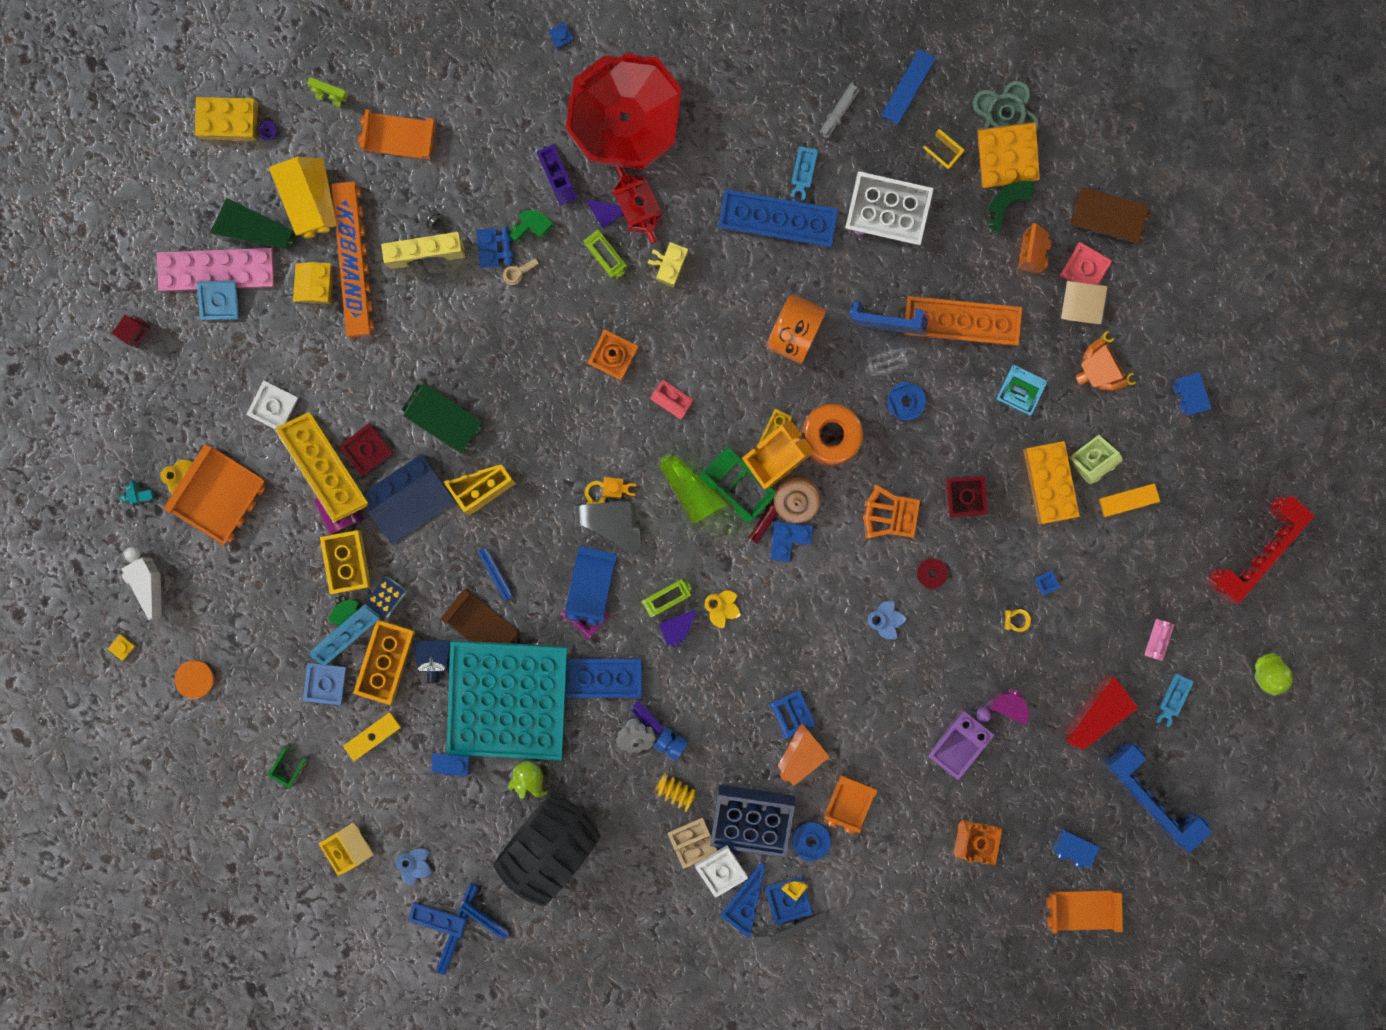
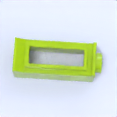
M596 230L583 240L585 246L611 279L615 277L619 279L626 273V264L599 230Z

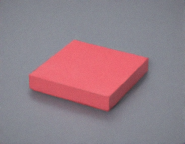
M1078 242L1060 276L1068 281L1099 284L1112 260L1085 244Z

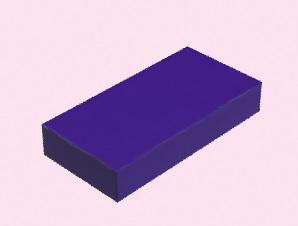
M639 700L630 707L631 712L641 720L645 727H651L655 731V736L664 730Z

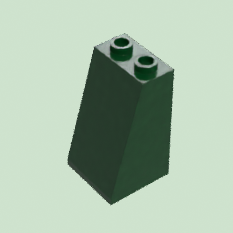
M419 381L399 411L402 416L459 453L469 448L471 445L470 439L473 435L476 436L482 428L480 425L481 420L421 381Z

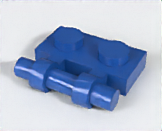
M501 227L502 235H496V228L476 230L480 269L499 267V259H504L505 266L512 265L513 251H511L510 246L512 238L509 234V227ZM497 242H503V252L498 253Z

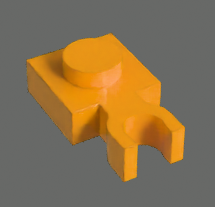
M604 477L602 497L621 499L622 493L629 497H635V493H630L628 488L636 487V484L629 483L623 485V479Z

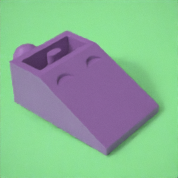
M987 707L979 708L977 718L974 719L962 709L928 754V757L959 780L994 737V734L982 725L983 722H988L991 719V710ZM964 721L969 722V726L967 728H963L962 723ZM980 733L984 734V738L982 740H978L977 738L978 734Z

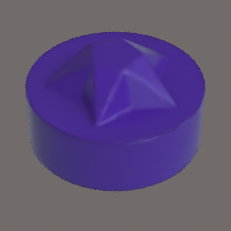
M264 120L259 124L258 133L262 139L272 140L277 135L278 129L273 121Z

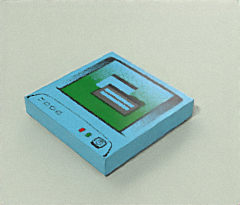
M1012 365L996 400L1031 416L1048 381Z

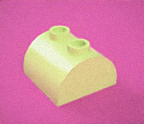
M1100 435L1068 457L1078 473L1089 484L1099 481L1102 476L1114 470L1123 461L1120 453Z

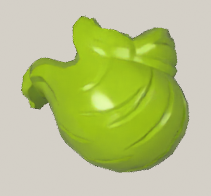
M1271 653L1258 658L1255 664L1256 673L1254 677L1259 687L1270 695H1280L1287 692L1293 684V674L1288 665L1282 661L1281 656Z
M525 761L514 767L513 778L509 781L508 790L516 791L520 799L525 798L527 791H530L535 797L547 795V791L543 792L542 771L536 764Z

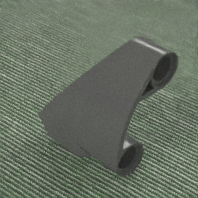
M633 502L598 503L574 507L576 525L589 529L608 539L631 556L641 548L640 529L638 524L635 523Z

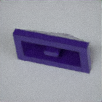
M588 200L587 202L588 207L602 228H605L624 215L620 206Z

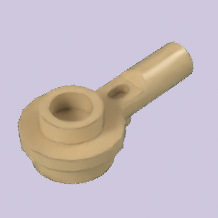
M534 258L519 268L517 266L507 267L503 272V279L506 284L516 285L520 282L523 273L539 264Z

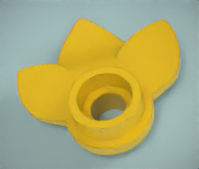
M179 460L173 466H167L162 469L160 473L161 480L168 485L171 494H173L193 463L192 461ZM168 472H173V479L167 478Z
M723 591L719 595L711 594L705 599L704 604L707 611L710 612V621L718 628H724L726 619L740 617V611L733 603L737 598V594L734 592ZM712 600H716L718 602V605L716 607H712L710 605V602Z

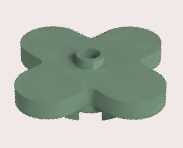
M1013 81L1009 83L1001 95L990 90H982L973 99V110L977 115L986 119L983 129L1035 122L1036 131L1038 129L1036 116L1025 110L1030 92L1023 82ZM1002 112H1006L1008 118L1003 117Z

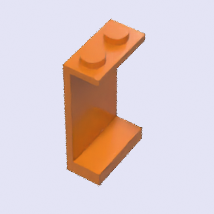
M365 109V115L362 114L361 116L362 134L359 133L358 145H360L363 151L431 160L436 127L434 119L418 120L375 114Z
M1119 890L1049 892V897H1046L1047 909H1050V916H1047V928H1050L1052 933H1057V931L1107 929L1123 932L1122 893Z

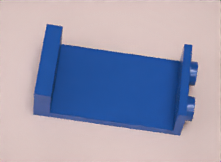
M579 546L564 613L568 620L579 622L580 619L587 621V624L593 626L603 623L617 554Z

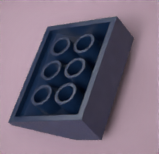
M423 454L362 493L368 502L365 509L391 545L456 503Z
M719 785L710 846L723 848L728 845L731 850L786 858L795 808V796Z

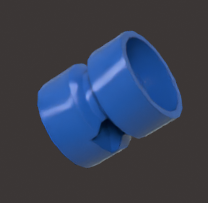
M666 726L653 748L661 753L666 752L667 757L676 762L689 740L681 735L675 736V732Z

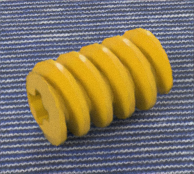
M665 773L659 780L653 793L658 790V797L665 794V801L671 797L672 805L678 801V808L680 809L685 805V812H687L695 798V789L692 788L688 792V785L681 788V781L674 784L675 778L672 777L667 780L668 774Z

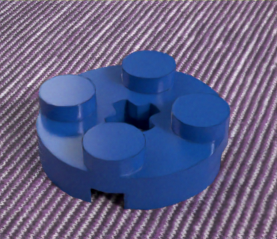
M910 382L899 383L888 394V409L899 420H913L924 410L926 404L925 394L915 384ZM904 396H906L907 399L911 398L912 402L909 403V407H906V405H902L901 401H903Z
M806 822L800 824L794 831L792 844L799 857L807 861H815L828 853L831 839L823 825L817 822ZM814 836V840L817 843L808 846L806 839Z

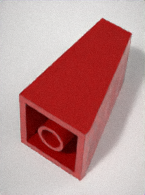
M1106 675L1065 730L1067 735L1065 739L1071 747L1084 750L1133 713L1138 707L1117 679Z

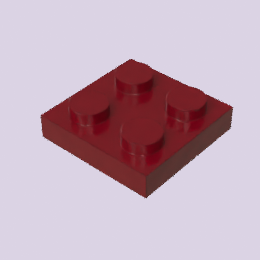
M370 423L339 446L362 477L393 454Z

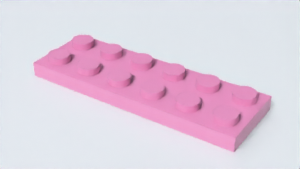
M273 249L158 252V291L197 290V281L236 280L237 288L274 287Z

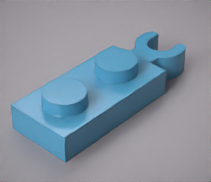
M799 146L791 185L796 186L791 193L792 199H794L796 192H800L802 194L801 201H804L806 196L804 188L810 189L818 150Z
M1176 673L1174 674L1159 706L1164 711L1157 716L1156 722L1160 723L1161 719L1165 717L1167 719L1165 726H1171L1172 715L1178 717L1194 683L1193 681Z

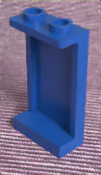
M855 301L854 305L850 308V317L858 326L926 335L929 316L923 309H915L914 320L864 313L865 307L859 301Z

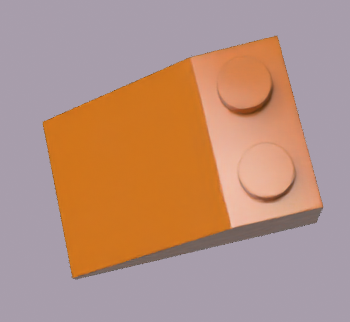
M1033 223L1024 231L1018 270L1041 273L1043 269L1047 268L1048 258L1046 257V251L1050 250L1051 239H1049V232L1037 224Z

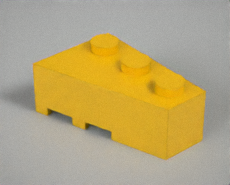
M502 464L480 470L474 474L464 475L457 479L444 481L463 512L468 516L516 484Z

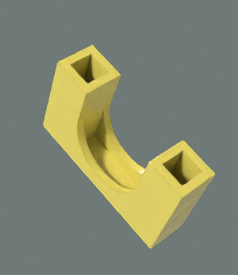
M458 232L381 244L384 264L390 269L409 267V261L421 258L444 257L446 260L466 258L463 238Z

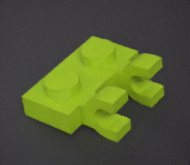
M309 77L307 85L311 88V92L315 93L316 99L323 101V95H329L328 98L333 100L332 104L339 108L342 105L341 101L346 102L348 94L345 90Z

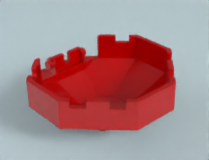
M624 53L622 57L604 55L573 79L572 94L569 96L566 132L586 159L592 164L645 170L675 147L682 88L658 57L650 56L649 58ZM621 113L630 114L628 122L625 120L620 121Z

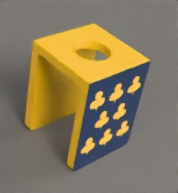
M938 129L934 136L957 154L955 158L947 165L926 146L922 148L920 153L946 174L962 155L964 149L942 130Z

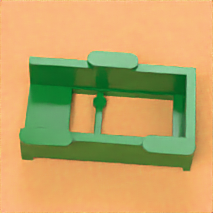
M727 446L706 470L700 474V479L710 489L719 491L735 506V512L747 523H750L774 498L776 491L771 487L765 489L768 493L749 513L739 505L727 492L741 477L745 476L746 472L758 483L759 481L746 463ZM737 463L744 471L740 472L735 481L724 491L717 483Z

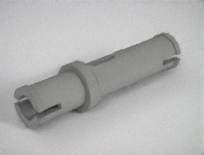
M849 84V87L832 113L827 115L828 119L821 130H819V133L825 138L829 139L835 127L840 125L841 118L860 92L856 86Z

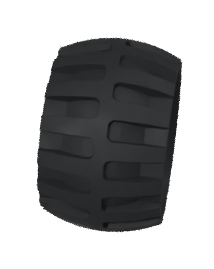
M550 794L509 841L495 860L493 866L504 884L516 895L531 903L545 906L559 893L583 864L598 843L601 835L594 822L581 808L564 798Z

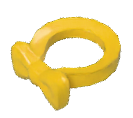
M600 481L589 483L585 488V496L588 500L586 505L606 503L604 501L607 497H602L599 502H594L589 496V489L593 485H599L603 488V483Z
M1022 609L1005 611L1004 629L1024 632L1029 628L1031 618L1028 612ZM1017 613L1023 614L1026 619L1025 625L1021 628H1016L1010 621L1011 617Z

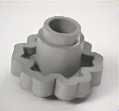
M630 719L626 722L625 728H622L617 733L616 741L620 750H627L628 753H639L642 749L648 750L654 745V740L656 739L655 731L651 727L645 728L640 719Z

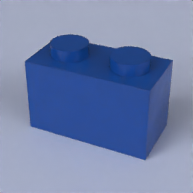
M1200 372L1174 380L1173 390L1179 396V409L1181 413H1184L1185 417L1211 409Z
M1061 829L1052 850L1056 852L1055 856L1065 861L1069 858L1074 861L1073 864L1084 869L1085 866L1091 868L1100 847Z

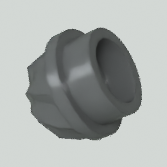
M430 210L423 215V222L427 228L435 230L442 224L443 219L437 211Z

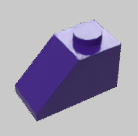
M695 610L659 623L667 646L671 644L672 647L683 643L682 640L686 638L695 617Z

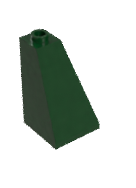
M226 198L210 231L211 234L221 240L289 250L297 240L293 230L229 198Z

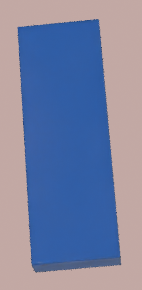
M413 902L408 921L463 938L468 919Z

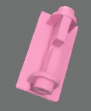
M1159 619L1155 620L1145 650V656L1163 661L1174 624Z

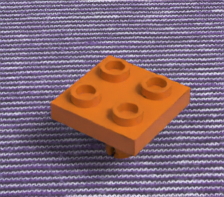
M604 329L587 364L622 381L639 346Z

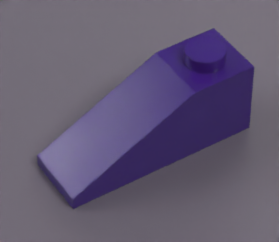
M554 144L536 151L559 205L562 206L576 200L577 196Z

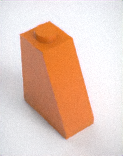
M803 724L797 729L778 764L779 769L782 771L779 775L786 783L790 781L793 786L829 758V755Z

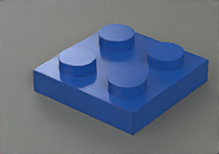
M801 876L764 887L775 925L812 914L806 890L795 901L781 889L783 885L791 881L803 882Z

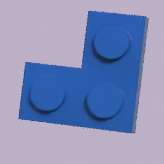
M774 522L770 560L790 562L791 543L811 545L813 526Z

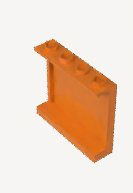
M204 444L163 509L183 519L224 546L226 543L230 544L235 537L234 530L236 527L240 528L246 520L243 516L247 511L251 512L256 504L254 499L257 495L261 496L267 486L264 485L266 480L209 444Z

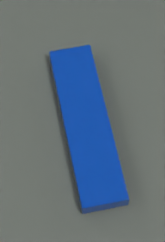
M921 49L918 50L881 114L883 118L898 125L935 61V57Z

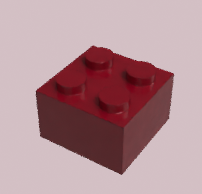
M985 476L944 479L947 518L988 514Z

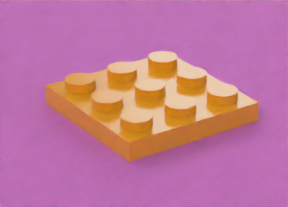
M1035 122L977 130L981 184L983 188L1007 185L1024 180H1040Z

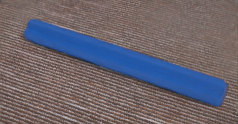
M470 883L463 901L467 900L473 904L479 886ZM459 909L457 915L467 918L468 915ZM449 935L436 969L438 974H446L459 937Z

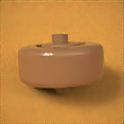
M804 476L788 477L776 489L774 496L775 509L780 517L788 522H807L819 510L820 491L817 485L809 478Z

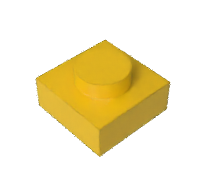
M119 634L108 650L121 661H125L136 645L122 634Z

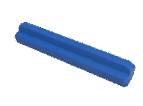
M483 548L478 554L504 600L512 598L513 593L488 548Z
M467 900L462 902L460 909L500 939L505 940L508 937L509 931Z

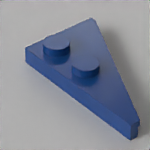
M762 861L719 914L747 938L751 935L765 864Z

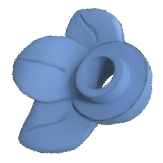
M893 601L881 603L877 611L871 612L868 616L869 626L872 629L878 630L880 636L885 639H897L895 628L906 621L904 615L894 611L895 604ZM876 616L880 617L881 620L878 624L874 623Z
M415 848L409 854L402 853L396 858V868L401 872V877L405 883L415 885L417 878H426L432 874L430 866L425 862L430 854L428 850ZM404 860L409 861L407 866H402Z

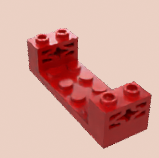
M1292 495L1276 497L1270 504L1272 507L1269 512L1286 526H1282L1275 534L1277 537L1263 547L1264 552L1260 556L1257 555L1250 564L1252 566L1248 570L1245 569L1238 577L1229 569L1224 568L1214 569L1209 574L1207 584L1229 603L1239 604L1315 516Z

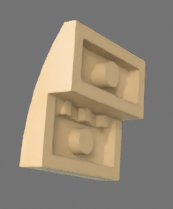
M1067 281L1061 319L1102 324L1108 286Z
M703 818L668 832V836L683 869L717 852L716 847L710 846L711 835Z

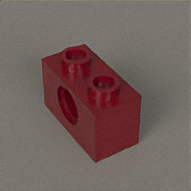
M124 315L112 334L127 345L138 348L150 329L146 327L147 322L135 315L131 317Z

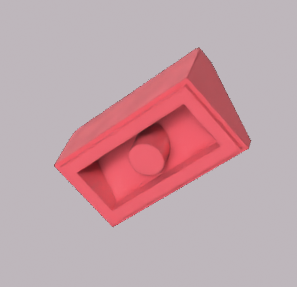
M665 380L660 382L650 397L652 401L679 419L684 417L694 402L692 398Z

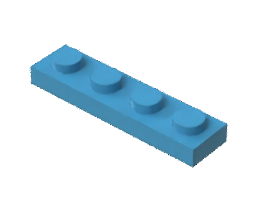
M365 604L310 651V656L325 666L380 619L379 614Z

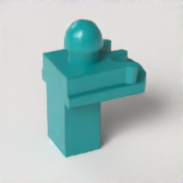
M130 480V485L125 486L127 494L124 493L120 496L121 502L127 503L129 501L130 504H138L155 499L154 491L151 489L139 492L135 480Z

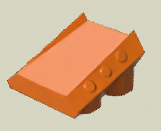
M962 820L958 824L955 849L953 850L955 858L968 862L975 861L995 865L1002 827Z

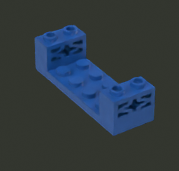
M1125 742L1103 763L1177 845L1190 853L1212 833L1208 828L1210 824L1205 818L1191 813L1179 824L1173 818L1166 816L1167 811L1160 804L1153 802L1152 799L1154 797L1147 789L1140 788V781L1134 775H1131L1146 761V758L1143 756L1145 752L1138 745Z

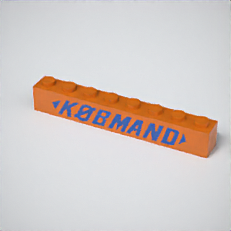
M355 182L332 184V194L337 224L336 235L346 336L348 338L372 336L375 326L374 320L370 319L373 305L372 301L368 298V293H371V286L366 278V274H369L368 262L365 263L364 255H367L366 243L363 244L362 237L365 236L364 224L361 225V217L364 214L362 205L359 206V198H362L361 187H358Z

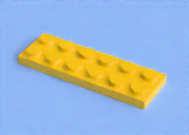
M310 412L276 427L277 435L333 523L367 507L368 502Z

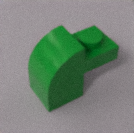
M527 210L517 216L522 223L514 225L510 230L512 232L510 237L518 243L531 230L538 238L542 239L554 225L541 212Z
M357 600L340 602L334 607L327 620L339 627L359 610L362 602Z

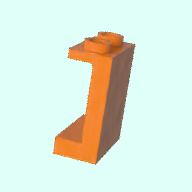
M840 774L823 816L827 820L826 823L837 827V825L845 827L844 831L854 835L855 832L861 833L862 824L872 799L876 796L877 789Z

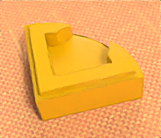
M791 881L783 885L781 889L797 901L808 885L801 881Z

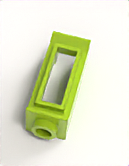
M680 579L642 600V603L650 618L691 596L690 591H692V588L687 580L684 582ZM676 587L680 588L683 595L655 609L652 603L654 599Z

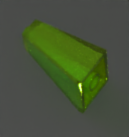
M669 454L660 459L661 463L658 466L693 525L727 505L719 495L675 455L671 457Z

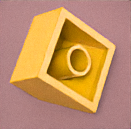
M296 263L293 302L332 304L334 266L331 263Z
M354 822L318 843L338 876L373 856L370 846L365 842Z

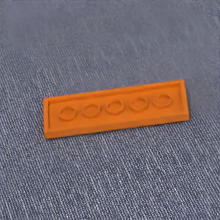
M907 296L905 319L914 320L915 309H923L929 318L926 335L904 333L903 335L1012 346L1019 345L1022 307Z

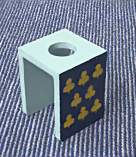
M384 576L365 604L383 618L389 617L408 590L389 576Z

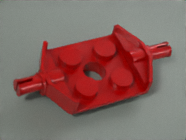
M615 167L620 181L610 194L614 193L630 226L627 230L647 234L651 244L657 242L658 239L653 230L663 214L646 178L626 174L623 167ZM635 198H640L643 206H638L635 203Z

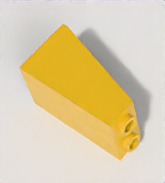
M297 156L269 167L296 235L312 238L316 236L315 233H327L330 231V228L337 226L323 158Z

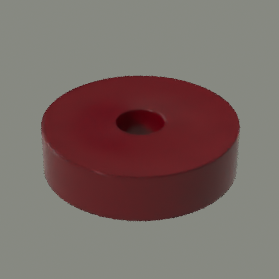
M935 558L923 560L916 570L918 582L923 587L929 589H936L942 586L948 575L945 564ZM930 570L935 571L934 577L929 576L928 573Z

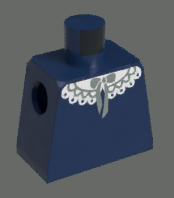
M451 640L413 641L418 672H427V683H439V672L447 671Z

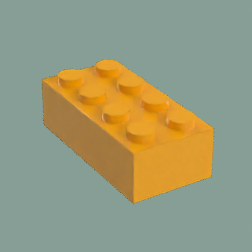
M1065 441L1024 449L1038 524L1080 517Z
M381 619L375 623L353 694L388 705L394 703L416 630Z

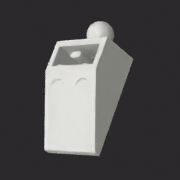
M129 547L125 550L124 557L128 562L132 563L122 568V577L127 584H130L148 620L159 619L162 617L161 574L152 558L139 559V550L135 547Z

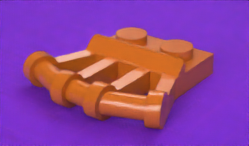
M875 484L873 492L868 500L865 501L866 511L862 517L867 533L865 534L866 539L886 534L914 538L920 500L895 496ZM881 493L893 500L894 505L875 502ZM873 509L891 510L892 517L888 519L872 516ZM872 521L890 524V529L874 532Z

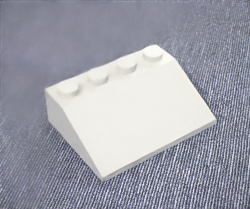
M858 171L845 228L921 245L934 188Z

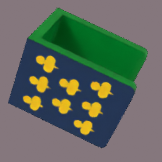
M289 744L283 747L267 776L291 788L297 782L310 756L307 755L302 759L291 780L278 774L277 770L291 747Z

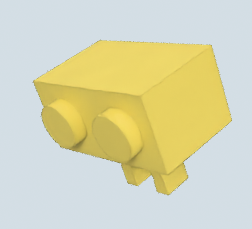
M670 242L665 256H662L653 249L652 254L657 255L658 259L663 260L662 262L650 259L648 261L649 265L660 266L656 281L675 287L688 253L687 248Z

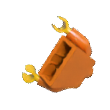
M1109 331L1090 344L1083 356L1084 362L1081 363L1084 371L1076 375L1080 385L1090 381L1093 387L1098 386L1101 390L1115 391L1126 385L1136 384V381H1129V377L1134 374L1125 375L1109 346L1114 340V337L1111 340L1106 339Z

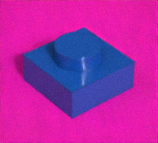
M565 22L548 31L556 49L574 41Z
M1052 570L1034 578L1042 596L1060 588Z

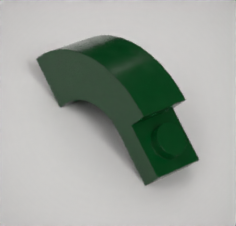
M1017 181L1007 185L997 193L987 209V214L994 215L993 217L990 216L988 228H991L990 234L998 235L1000 233L1003 215L1007 206L1015 202L1028 203L1031 200L1035 181Z

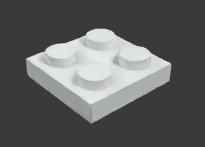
M263 380L246 415L276 429V427L287 423L299 398Z
M728 845L695 864L696 870L715 898L748 879V875Z

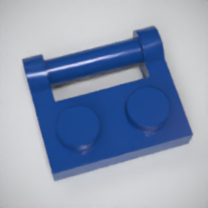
M800 690L768 704L782 729L783 739L795 735L801 724L807 729L815 726ZM782 704H785L795 728L789 729L780 709Z

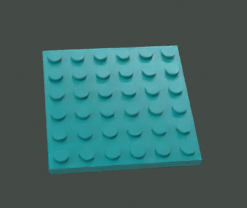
M451 640L446 754L562 760L567 647Z

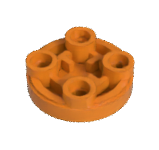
M191 660L183 663L175 674L177 690L184 697L190 699L204 697L215 684L212 669L201 660Z

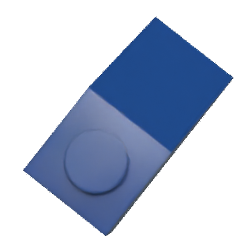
M432 753L431 772L468 776L470 774L471 755Z

